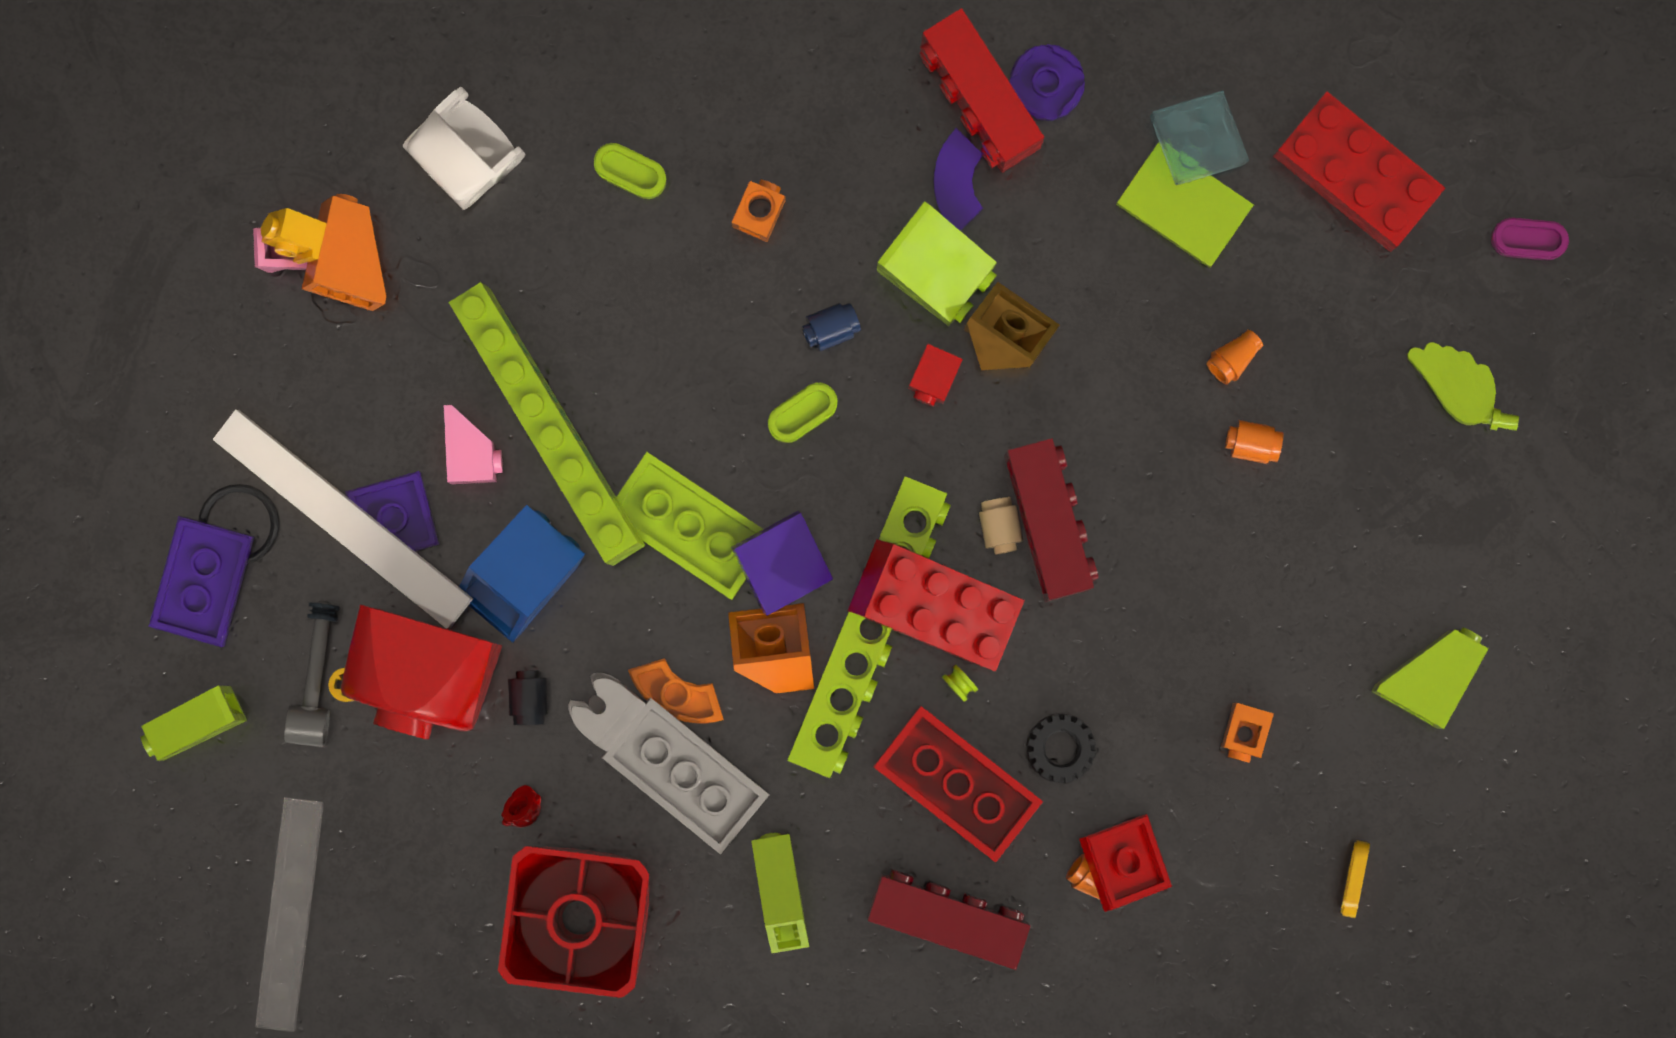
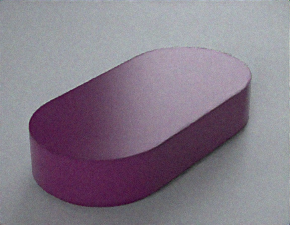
M1506 218L1493 228L1491 243L1495 251L1505 257L1549 261L1560 257L1567 250L1569 236L1566 229L1554 221Z

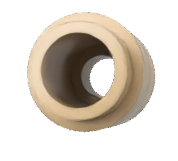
M1011 497L981 502L982 512H979L986 549L994 548L995 555L1017 551L1016 543L1023 542L1017 507L1016 505L1012 506Z

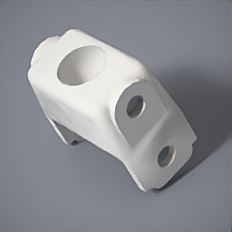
M459 87L445 98L432 111L425 122L406 139L403 148L453 201L465 210L476 202L488 189L509 174L521 162L525 153L519 146L514 149L501 129L485 113L466 101L469 95L463 87Z

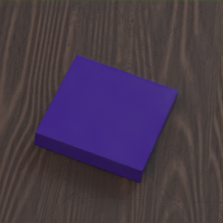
M420 471L345 491L346 496L415 552L440 545Z
M799 511L792 513L731 547L763 613L767 616L833 580L815 540Z

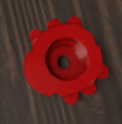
M528 785L517 788L504 804L501 814L503 817L502 825L506 827L512 825L515 827H527L532 825L540 815L541 796Z

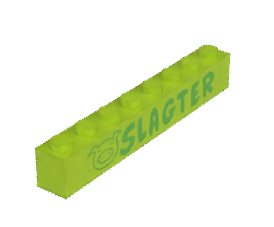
M480 282L449 302L450 306L604 562L614 566L643 548L645 544L492 290Z

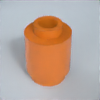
M1238 420L1236 427L1229 426L1225 448L1231 449V457L1263 464H1268L1269 461L1278 462L1284 433L1275 431L1273 426Z

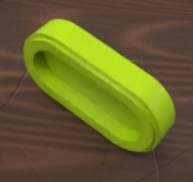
M617 143L605 144L595 154L594 167L597 174L603 180L643 199L655 198L665 189L666 174L662 166L656 161Z
M813 383L780 404L771 412L768 418V428L771 435L782 443H792L828 420L837 409L835 391L827 384Z

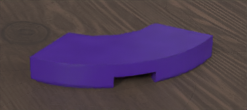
M955 128L943 144L936 161L934 193L940 214L962 231L983 210V207L975 197L972 184L974 168L983 154Z

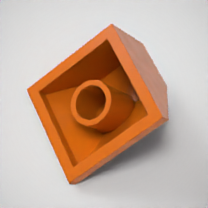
M804 603L786 605L768 616L763 613L761 608L728 612L735 672L774 693L814 689Z

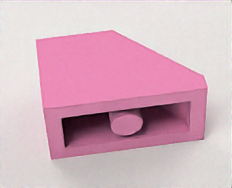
M444 405L447 482L450 484L497 482L496 473H503L502 451L495 450V444L452 405Z

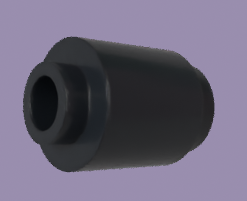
M539 670L516 671V678L508 679L509 716H513V725L544 724V715L548 714L547 678H539Z

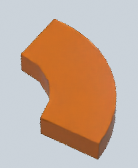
M665 658L628 670L635 687L643 698L647 701L651 697L678 720L690 723H713L724 720L713 683L696 685L683 681L671 671Z

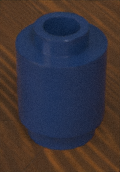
M837 303L806 316L807 324L802 326V331L809 347L816 345L819 351L854 338V333L861 331L858 317L851 303L845 305Z

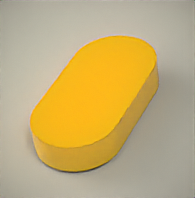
M1358 840L1354 842L1340 912L1342 916L1356 918L1370 849V843Z

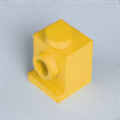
M289 208L268 213V216L262 223V242L275 247L274 251L280 255L294 257L293 262L297 264L318 260L327 223Z

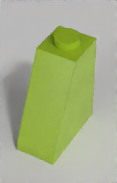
M1462 627L1460 632L1449 630L1376 683L1371 692L1433 727L1444 729L1489 648L1480 644L1483 639L1481 636L1467 628Z
M218 685L142 725L141 727L145 735L140 738L150 757L155 755L157 761H164L247 721L232 687Z
M765 834L760 839L752 840V848L764 923L771 953L809 947L790 834Z

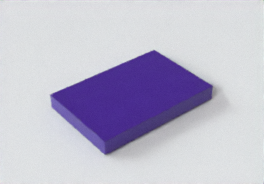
M178 516L148 627L224 647L254 536L184 516Z

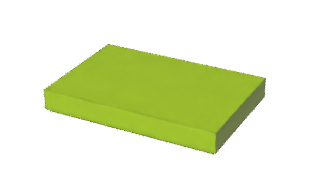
M1161 141L1158 142L1116 203L1117 206L1208 268L1212 267L1254 205Z

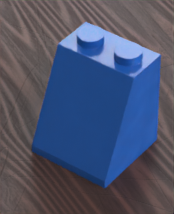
M526 505L468 567L459 587L473 598L468 606L514 643L577 569L585 553L580 550L579 544L572 537L562 535L551 526V522L546 515L540 511H534Z

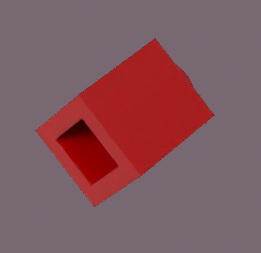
M927 344L908 388L915 392L913 398L933 407L936 401L943 404L963 359Z

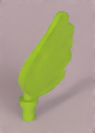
M1434 342L1425 345L1423 350L1416 347L1409 350L1407 359L1427 381L1444 409L1456 421L1464 425L1488 424L1489 429L1496 431L1498 428L1517 430L1519 416L1501 413V409L1494 408L1496 389L1493 375L1488 366L1484 364L1477 365L1469 352H1458L1453 347H1441Z

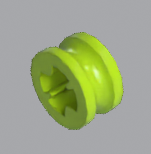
M955 664L952 667V674H944L942 679L965 702L968 699L967 694L971 691L976 692L978 688Z

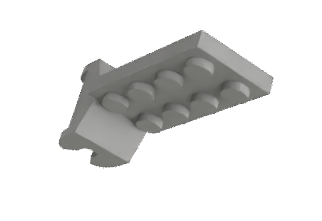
M602 672L591 674L590 679L597 695L589 699V705L585 701L569 700L568 711L575 726L595 745L605 750L601 757L719 854H722L767 799L769 794L651 697L645 703L617 678Z

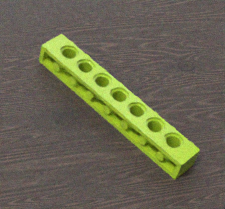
M905 476L879 540L895 544L929 559L936 543L935 539L930 538L935 523L943 526L951 506L944 502L947 493ZM912 512L920 513L926 521L924 530L920 533H910L907 531L903 523L907 514ZM848 612L787 760L828 778L831 777L833 771L839 774L842 771L849 754L842 750L847 736L856 737L863 720L862 716L857 715L861 702L863 700L870 703L878 681L871 679L877 665L885 666L893 647L886 644L891 629L882 626V633L877 639H865L860 633V624L866 618ZM853 653L862 654L868 663L866 671L858 676L851 675L845 668L846 658ZM837 689H846L853 696L852 706L846 711H838L830 703L831 694ZM823 724H831L838 731V740L832 746H822L816 740V731Z

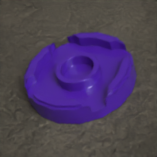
M1047 44L1027 49L1017 58L1010 72V84L1031 117L1036 120L1053 121L1067 116L1077 107L1084 92L1085 77L1080 62L1069 50L1058 45Z

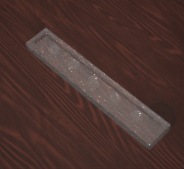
M284 797L256 1028L294 1032L296 1028L323 801Z

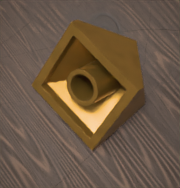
M997 282L970 317L964 331L971 335L981 370L1030 367L1060 324Z

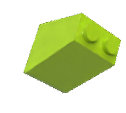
M924 201L878 261L877 272L947 326H950L954 319L961 323L974 305L969 300L977 289L984 293L994 281L997 274L992 270L997 262Z

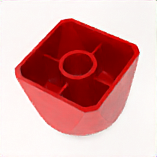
M360 605L343 674L341 692L351 700L377 708L373 724L428 740L433 724L458 731H470L477 722L502 645L377 608Z
M526 846L512 857L498 971L508 984L617 998L627 995L636 985L645 940L649 907V873L639 860L598 851ZM579 900L591 907L595 914L596 923L591 931L577 935L571 933L565 927L562 915L569 903Z

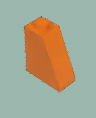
M336 194L321 203L318 220L327 224L318 260L307 263L302 290L374 311L385 304L386 292L369 207L358 204V199L350 195Z

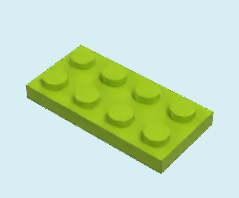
M646 452L616 498L643 542L733 600L745 582L746 577L731 547L758 533L763 528Z

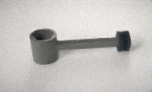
M321 600L318 603L309 602V607H312V610L309 611H312V614H307V618L315 620L302 706H289L284 740L285 743L324 748L329 731L330 711L318 708L329 624L330 621L338 622V618L334 616L337 615L335 610L339 611L340 607L331 605L329 601Z

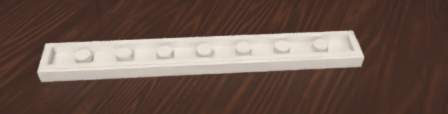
M235 409L213 438L217 444L446 629H450L473 600L465 591L240 410Z

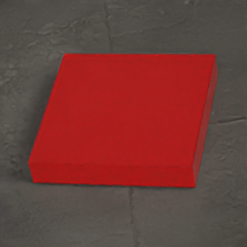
M1147 814L1079 838L1104 912L1114 910L1172 887Z

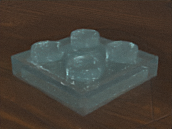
M1223 91L1153 111L1150 115L1175 185L1243 166L1249 161Z

